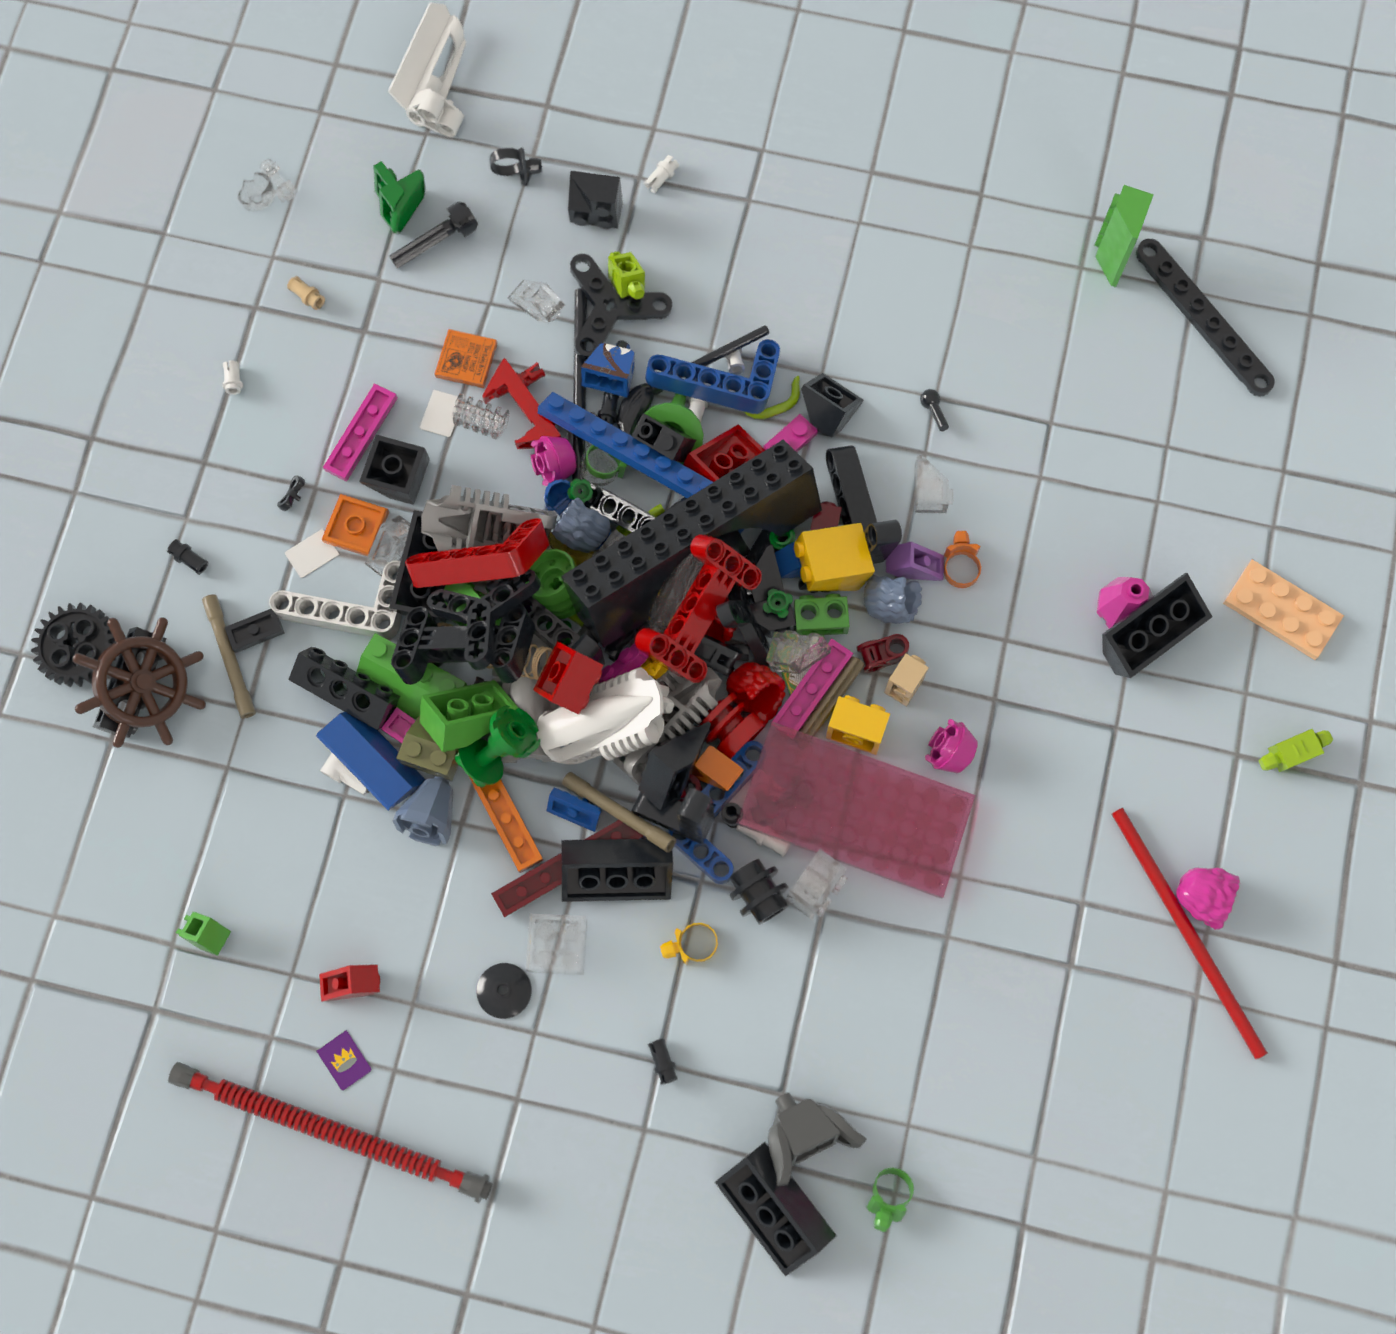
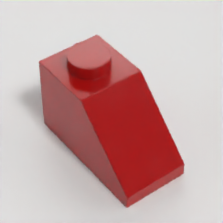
M378 964L349 965L319 974L321 1002L363 997L380 992Z

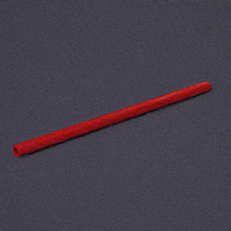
M1124 808L1113 812L1111 815L1256 1060L1268 1054Z

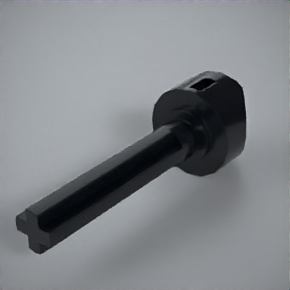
M456 202L447 208L450 219L445 220L389 255L396 268H399L455 233L456 230L458 233L461 232L464 237L473 233L478 226V222L469 207L463 202Z

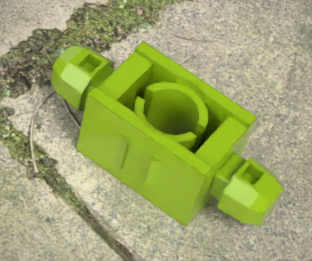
M618 251L611 252L608 256V278L620 297L643 298L645 293V271L633 253L621 254Z
M1312 728L1268 747L1270 753L1262 756L1259 759V764L1262 770L1268 771L1277 768L1279 772H1282L1324 754L1322 748L1331 744L1333 737L1327 730L1315 733Z

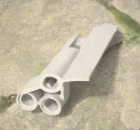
M429 3L388 92L406 110L407 117L412 123L419 127L425 126L447 137H455L465 115L453 105L450 99H446L466 41L461 22L456 16L450 15L445 4ZM450 35L454 42L455 50L444 74L437 78L432 75V72Z

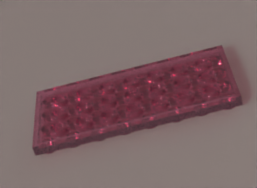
M772 722L736 825L935 897L944 898L975 795Z

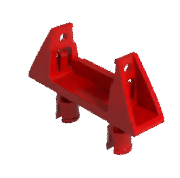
M504 358L482 397L486 405L492 399L509 393L530 423H533V428L527 431L523 437L514 441L516 448L535 449L531 443L539 440L541 436L561 437V434L555 427L556 424L538 414L539 404L527 388L532 383L546 376L544 370L540 369L539 363L536 362L522 373L514 371L506 358Z

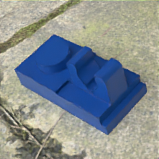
M554 787L549 794L546 811L595 832L602 809L590 804L586 798L580 800L569 792Z

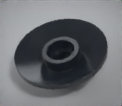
M499 963L491 966L481 975L477 984V999L480 1006L487 1014L495 1018L507 1019L517 1016L527 1007L531 998L532 987L530 979L520 967L514 964ZM501 985H506L508 988L505 995L498 993V988Z

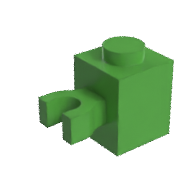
M194 911L190 916L186 915L184 920L187 922L182 930L178 928L176 934L200 950L218 956L231 931L212 918Z

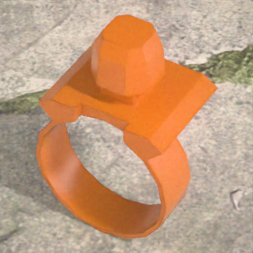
M956 531L953 545H949L944 553V556L947 558L944 565L945 579L949 584L957 588L972 586L976 583L981 573L980 560L976 557L981 546L970 544L967 531ZM956 555H967L977 564L978 576L972 582L965 584L957 583L947 573V562Z

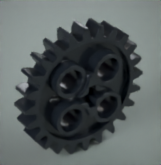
M80 602L77 609L74 605L68 603L67 611L58 606V614L55 615L52 612H48L50 620L41 619L40 621L44 625L43 629L35 628L34 630L39 634V638L31 639L32 642L38 645L31 649L32 653L38 655L33 659V662L40 665L38 670L43 674L46 673V678L49 680L54 679V682L58 685L64 682L65 685L71 687L73 682H75L79 687H82L83 679L92 684L93 670L81 665L76 667L77 664L73 662V656L77 653L86 656L89 651L93 650L91 658L98 660L101 654L115 643L107 624L110 618L105 616V613L100 609L96 611V608L92 605L86 608ZM91 626L90 632L83 635L84 629ZM65 630L64 636L57 639L58 634ZM67 655L66 661L59 664L61 657Z

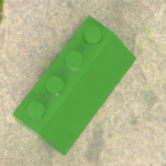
M1127 185L1123 186L1120 194H1114L1094 246L1099 247L1095 257L1110 285L1116 287L1139 237L1154 194Z
M376 633L363 651L356 671L368 675L370 680L379 685L391 688L393 693L400 696L396 708H399L415 720L420 716L422 695L468 686L465 681L432 663L427 664L424 676L419 682L412 685L405 684L391 665V659L397 644Z

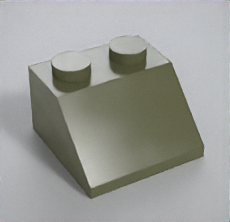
M419 716L407 731L396 759L402 765L453 781L458 768V764L455 761L458 749L442 752L420 723Z

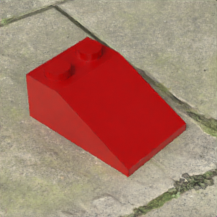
M737 424L690 452L683 465L715 482L759 455L765 449Z

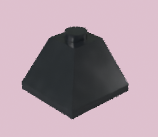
M824 373L805 383L801 388L810 423L817 428L818 432L831 438L842 431L864 401Z

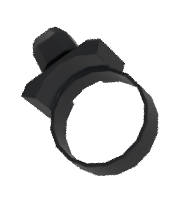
M522 147L518 150L514 148H501L493 151L489 157L490 169L493 173L501 176H511L520 173L521 185L524 186L527 185V173L533 175L542 172L541 159L529 158V160H525V152ZM505 158L519 160L518 163L508 166L494 163Z

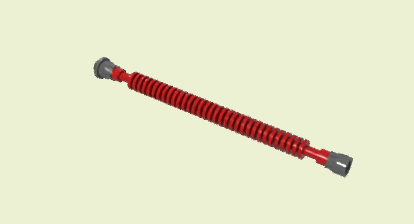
M176 1062L168 1077V1083L188 1090L192 1088L200 1092L203 1090L214 1094V1100L218 1102L221 1101V1103L231 1107L234 1106V1108L247 1111L250 1114L254 1113L255 1116H260L263 1119L267 1118L271 1122L274 1120L276 1124L280 1123L284 1127L294 1128L295 1131H300L303 1134L307 1133L308 1136L312 1137L314 1135V1138H320L321 1141H327L329 1144L334 1143L337 1147L341 1145V1148H347L351 1152L354 1150L356 1154L361 1152V1156H367L369 1159L374 1158V1161L377 1162L381 1160L382 1164L386 1165L388 1162V1166H394L398 1170L401 1168V1171L404 1172L408 1170V1173L411 1175L415 1172V1176L420 1177L422 1174V1179L426 1180L428 1178L430 1182H434L435 1178L447 1181L449 1186L459 1189L458 1192L475 1198L477 1203H480L482 1198L487 1200L493 1183L489 1182V1175L480 1176L468 1171L464 1173L456 1169L453 1172L440 1167L441 1160L436 1159L434 1162L433 1157L428 1158L425 1154L421 1156L419 1152L414 1154V1150H408L406 1147L401 1148V1145L398 1144L394 1146V1143L390 1141L387 1144L385 1139L381 1140L377 1136L374 1138V1135L371 1134L367 1136L366 1132H361L358 1129L354 1130L350 1126L347 1128L345 1124L341 1125L337 1121L334 1123L332 1119L327 1120L324 1116L314 1115L313 1112H307L305 1109L301 1110L300 1107H294V1105L284 1101L281 1102L278 1099L274 1100L273 1097H268L265 1094L261 1095L260 1092H255L252 1089L248 1090V1088L241 1087L239 1084L235 1085L231 1081L228 1082V1080L222 1079L220 1083L209 1080L208 1076L201 1074L199 1070L181 1062Z

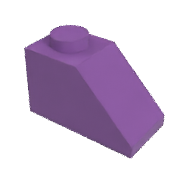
M914 542L899 544L886 559V573L896 577H905L906 579L941 581L944 578V555Z

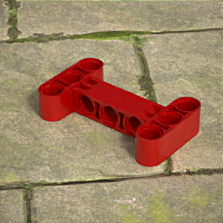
M704 534L697 535L692 540L690 546L692 555L704 563L666 630L662 634L650 628H644L637 633L635 638V645L639 651L675 675L693 683H699L707 674L706 663L697 657L694 652L717 615L716 606L724 603L734 585L752 590L760 584L762 578L761 571L757 566L722 540Z

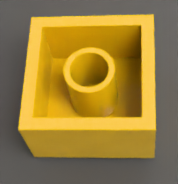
M845 695L844 698L838 696L828 725L826 738L876 755L890 713L885 712L886 709L876 704H870V706L861 704L859 699Z

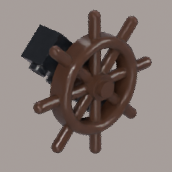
M164 617L158 619L153 633L139 627L129 629L127 637H125L118 620L110 618L107 624L116 643L109 646L98 660L80 653L73 656L74 663L93 670L92 690L94 697L77 704L75 712L83 714L100 707L93 728L115 735L112 744L116 748L122 747L125 738H129L131 734L134 735L138 728L151 726L156 727L164 745H171L173 738L165 721L177 712L182 703L199 710L204 709L206 706L204 700L186 694L188 679L185 669L203 660L204 655L201 651H196L180 658L175 650L165 643L167 638L163 636L168 620ZM139 652L144 654L141 665L136 659ZM119 655L116 666H112L111 663ZM164 659L167 665L156 669L158 661ZM172 674L173 688L156 681ZM107 675L111 677L108 687H107ZM152 692L169 698L160 710ZM121 701L126 703L124 711L118 708ZM146 706L150 715L139 717L140 709L143 710Z

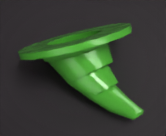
M675 393L671 403L666 402L655 405L644 413L696 439L697 441L691 452L703 445L704 432L701 422L692 410L685 407L686 396Z

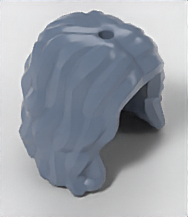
M576 498L569 502L568 507L560 514V519L556 522L552 534L572 550L590 553L605 541L610 533L611 524L608 517L601 515L595 509H587L580 498Z
M873 575L868 579L864 589V606L871 617L879 619L881 622L893 624L909 623L914 621V617L918 613V607L922 604V595L920 593L922 587L918 581L906 583L905 577L890 579L887 576L879 577Z

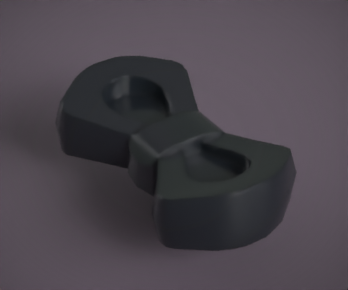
M295 475L292 478L289 490L277 504L279 509L287 511L292 507L294 499L300 501L301 497L297 494L305 485V480L301 476Z

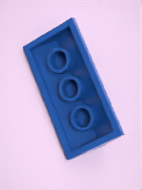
M346 712L338 714L316 735L388 811L411 796L426 780L416 769L402 765L396 759L398 751L378 730Z

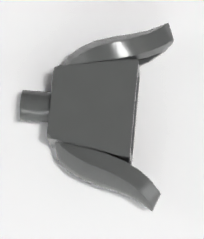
M789 1092L781 1095L775 1101L781 1112L776 1115L773 1126L769 1129L768 1134L769 1151L777 1175V1186L788 1185L792 1166L835 1145L836 1142L847 1147L860 1148L867 1139L829 1106L815 1103L812 1099H806L796 1104Z

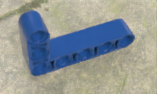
M762 340L758 345L749 378L657 354L650 357L648 361L645 380L650 386L751 414H759L764 411L771 392L780 347L774 340Z
M758 741L747 742L732 757L731 760L744 770L742 772L743 776L735 781L728 791L721 789L725 793L724 798L718 801L713 800L714 817L720 813L723 807L730 802L763 765L765 761V748ZM750 750H756L761 756L756 761H750L746 757V753ZM708 784L701 792L710 796L711 791L720 788ZM669 830L668 833L673 836L674 832ZM688 838L685 840L676 839L674 847L713 882L726 884L730 881V876L734 872L733 864L710 841L705 839L704 843L700 844ZM704 846L709 850V854L705 858H697L693 854L695 848ZM719 864L726 865L729 868L728 874L724 877H718L714 873L715 866Z

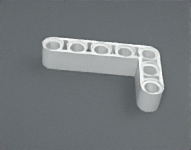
M391 561L385 566L374 608L289 591L273 593L269 599L270 608L282 620L373 637L376 633L386 639H391L399 631L402 614L390 610V604H385L388 597L392 596L396 580L392 579V576L398 572L400 561ZM289 601L287 608L279 610L282 602ZM314 606L312 613L304 615L307 607ZM333 611H340L337 618L329 619ZM358 616H365V619L362 623L354 624V621ZM383 621H391L387 628L379 629Z

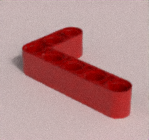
M534 518L521 523L503 544L420 553L409 557L405 564L416 588L513 578L527 572L548 548L550 543L542 520Z

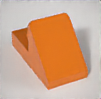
M708 746L695 763L692 775L696 776L700 781L728 791L744 770L716 748Z

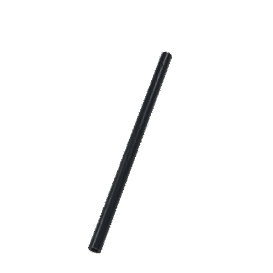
M581 288L575 290L574 346L577 336L587 321V296ZM586 341L580 344L584 351H586ZM574 348L573 403L586 410V387L582 386L581 367L586 359L583 360L581 357H578ZM573 434L576 470L572 474V481L574 479H585V440Z

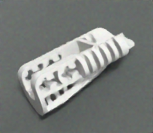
M636 668L593 686L589 702L579 715L563 707L544 712L539 716L537 722L539 729L537 736L538 740L540 739L543 751L551 760L558 763L578 764L600 755L608 761L656 744L664 731V720L662 717L664 712L663 695L659 683L648 675L645 669Z

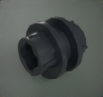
M756 859L730 876V880L736 888L730 894V898L734 901L742 897L746 906L740 911L742 917L752 914L759 925L775 917L789 906L782 895L789 888L788 885L782 883L776 886L772 880V877L778 873L776 866L765 869L760 859Z

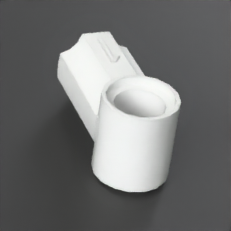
M333 753L330 754L320 771L338 783L343 782L366 796L370 791Z

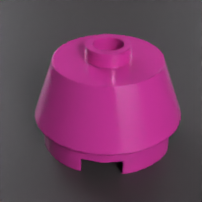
M541 436L539 440L531 443L532 447H535V454L530 455L535 475L541 474L544 479L542 485L548 486L549 483L555 480H565L575 473V452L566 438Z
M949 719L947 723L949 725L945 729L939 727L928 743L932 750L930 754L925 755V759L932 764L934 769L960 773L973 761L978 742L964 723H957L953 719Z

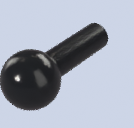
M934 389L925 390L920 396L922 406L930 409L940 431L947 430L949 425L939 406V393Z

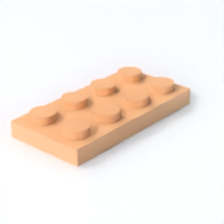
M1253 559L1248 563L1223 602L1224 605L1313 660L1319 657L1344 617L1343 614Z

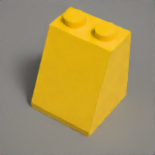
M861 523L801 532L794 543L795 555L800 559L802 566L800 570L801 578L804 583L806 582L808 591H857L862 588L875 572Z

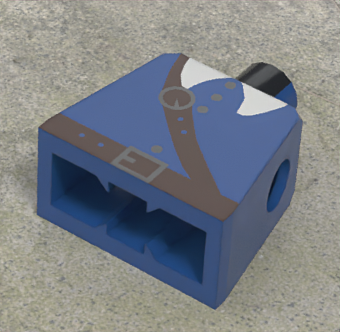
M622 340L618 341L615 346L601 343L581 367L582 386L628 397L635 369V352L630 350V345Z

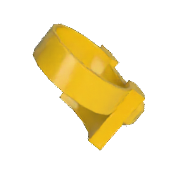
M693 923L687 926L683 932L676 928L675 936L677 942L672 943L671 940L660 946L663 958H674L676 954L680 953L683 963L687 965L689 960L704 962L710 959L716 953L718 941L715 931L709 925ZM701 925L709 928L714 933L716 947L709 957L696 960L684 953L681 940L683 934L689 928Z

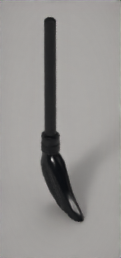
M764 325L691 363L707 366L769 335V329ZM648 383L637 385L630 390L628 397H624L619 407L616 421L618 428L632 436L642 414L650 408L654 395H658L664 390L652 387Z

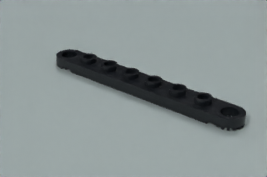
M1151 238L1141 241L1136 251V258L1145 266L1146 271L1240 382H1243L1247 389L1250 390V393H1253L1254 396L1258 395V397L1267 395L1275 384V379L1270 371L1160 242ZM1151 247V249L1155 250L1156 254L1155 256H1147L1144 254L1143 249ZM1257 377L1264 378L1267 387L1260 388L1256 386L1254 379H1257Z

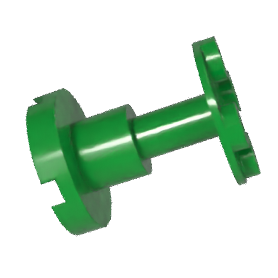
M510 705L501 707L490 718L489 729L491 735L488 737V742L480 738L471 745L458 749V753L455 755L456 763L463 768L477 786L493 785L502 778L504 765L501 757L511 755L515 758H526L538 749L540 739L537 740L536 733L539 729L533 718L520 708L516 710L510 709Z

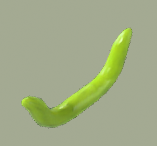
M799 375L793 379L791 395L788 400L768 407L759 414L744 413L754 419H767L792 409L800 397Z

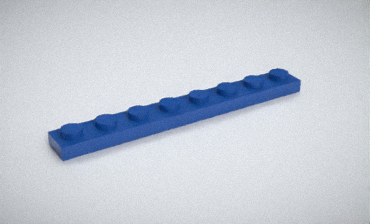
M554 392L538 406V414L685 498H689L713 483Z

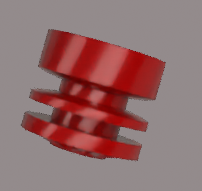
M735 692L717 702L718 705L712 711L709 710L708 716L706 718L703 717L700 725L708 721L711 723L709 729L711 733L705 739V743L709 744L718 738L721 742L716 749L729 759H732L744 744L753 741L767 725L755 712L747 715L745 718L741 716L746 707L744 701L735 708L732 707L739 698Z

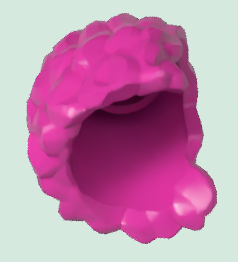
M1193 868L1181 877L1176 894L1180 904L1196 920L1203 921L1205 925L1210 926L1214 930L1221 929L1224 926V922L1228 919L1229 913L1232 911L1237 895L1236 892L1240 887L1239 876L1228 873L1222 868Z

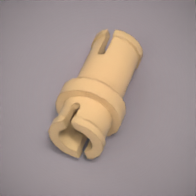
M298 276L292 277L289 280L287 288L299 296L303 304L311 306L314 310L320 309L323 306L325 298L319 294L318 289L310 287Z

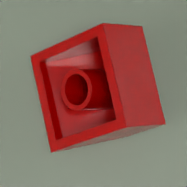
M557 641L533 691L547 700L579 715L581 710L587 706L590 698L589 694L594 684H597L600 680L604 665Z

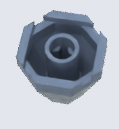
M439 776L426 779L396 811L393 818L396 829L401 833H404L405 829L411 832L409 837L418 842L433 846L440 845L441 841L442 844H447L451 835L453 790L449 782Z

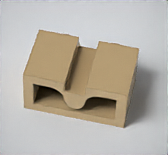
M905 654L889 678L884 693L907 707L924 681L929 667L925 665V661L916 655L910 656Z

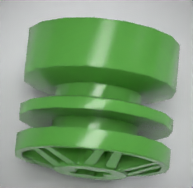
M548 549L529 568L536 573L541 582L539 590L532 595V598L541 603L557 618L566 619L575 615L576 611L561 576L577 567V565L567 552L559 549Z

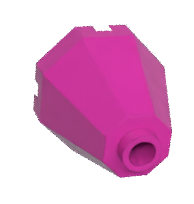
M1117 577L1099 591L1097 614L1104 618L1105 624L1110 629L1152 598L1153 595L1143 579Z

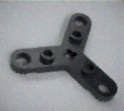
M578 254L572 258L570 272L594 306L575 340V353L581 359L587 360L601 343H605L617 320L665 319L669 316L672 309V300L667 294L662 292H645L643 298L634 299L631 296L621 298L591 256ZM585 262V264H588L589 270L581 272L576 268V264ZM659 300L660 302L663 301L666 308L664 310H657L653 307V303ZM610 302L614 303V308H611L609 311L606 310V305L610 304ZM585 341L592 342L594 349L584 351L580 344Z

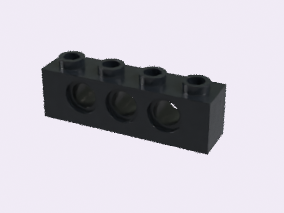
M310 647L298 653L288 679L289 681L376 730L381 729L395 711L400 696L393 693V690L388 686L379 685L370 680L368 675L350 669L345 662L334 660L325 655L326 653L322 649ZM365 694L369 697L370 702L367 701Z

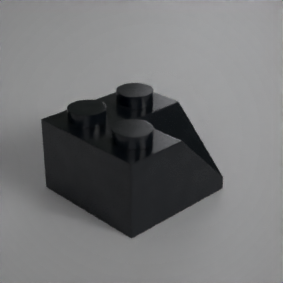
M571 171L568 198L570 222L579 226L594 225L602 229H618L623 205L620 177Z
M376 435L359 481L361 484L389 499L414 505L430 458L425 447Z

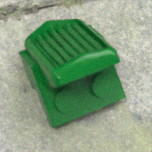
M381 161L373 165L375 193L380 200V215L393 233L400 234L424 198L426 190L424 174L419 169L397 181L394 171L391 168L387 169Z

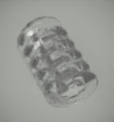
M460 393L453 409L454 425L461 426L463 424L465 429L472 428L473 432L478 433L481 431L485 436L491 434L493 439H498L507 427L509 410L504 415H501V407L498 406L492 412L491 403H488L485 409H483L482 400H478L474 406L473 397H469L464 402V394Z

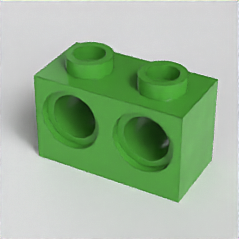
M828 594L825 598H815L812 595H804L799 597V599H794L796 637L848 634L850 625L847 596L841 597L840 594ZM831 609H836L841 613V616L832 618L827 612ZM811 611L815 617L807 620L801 616V613Z

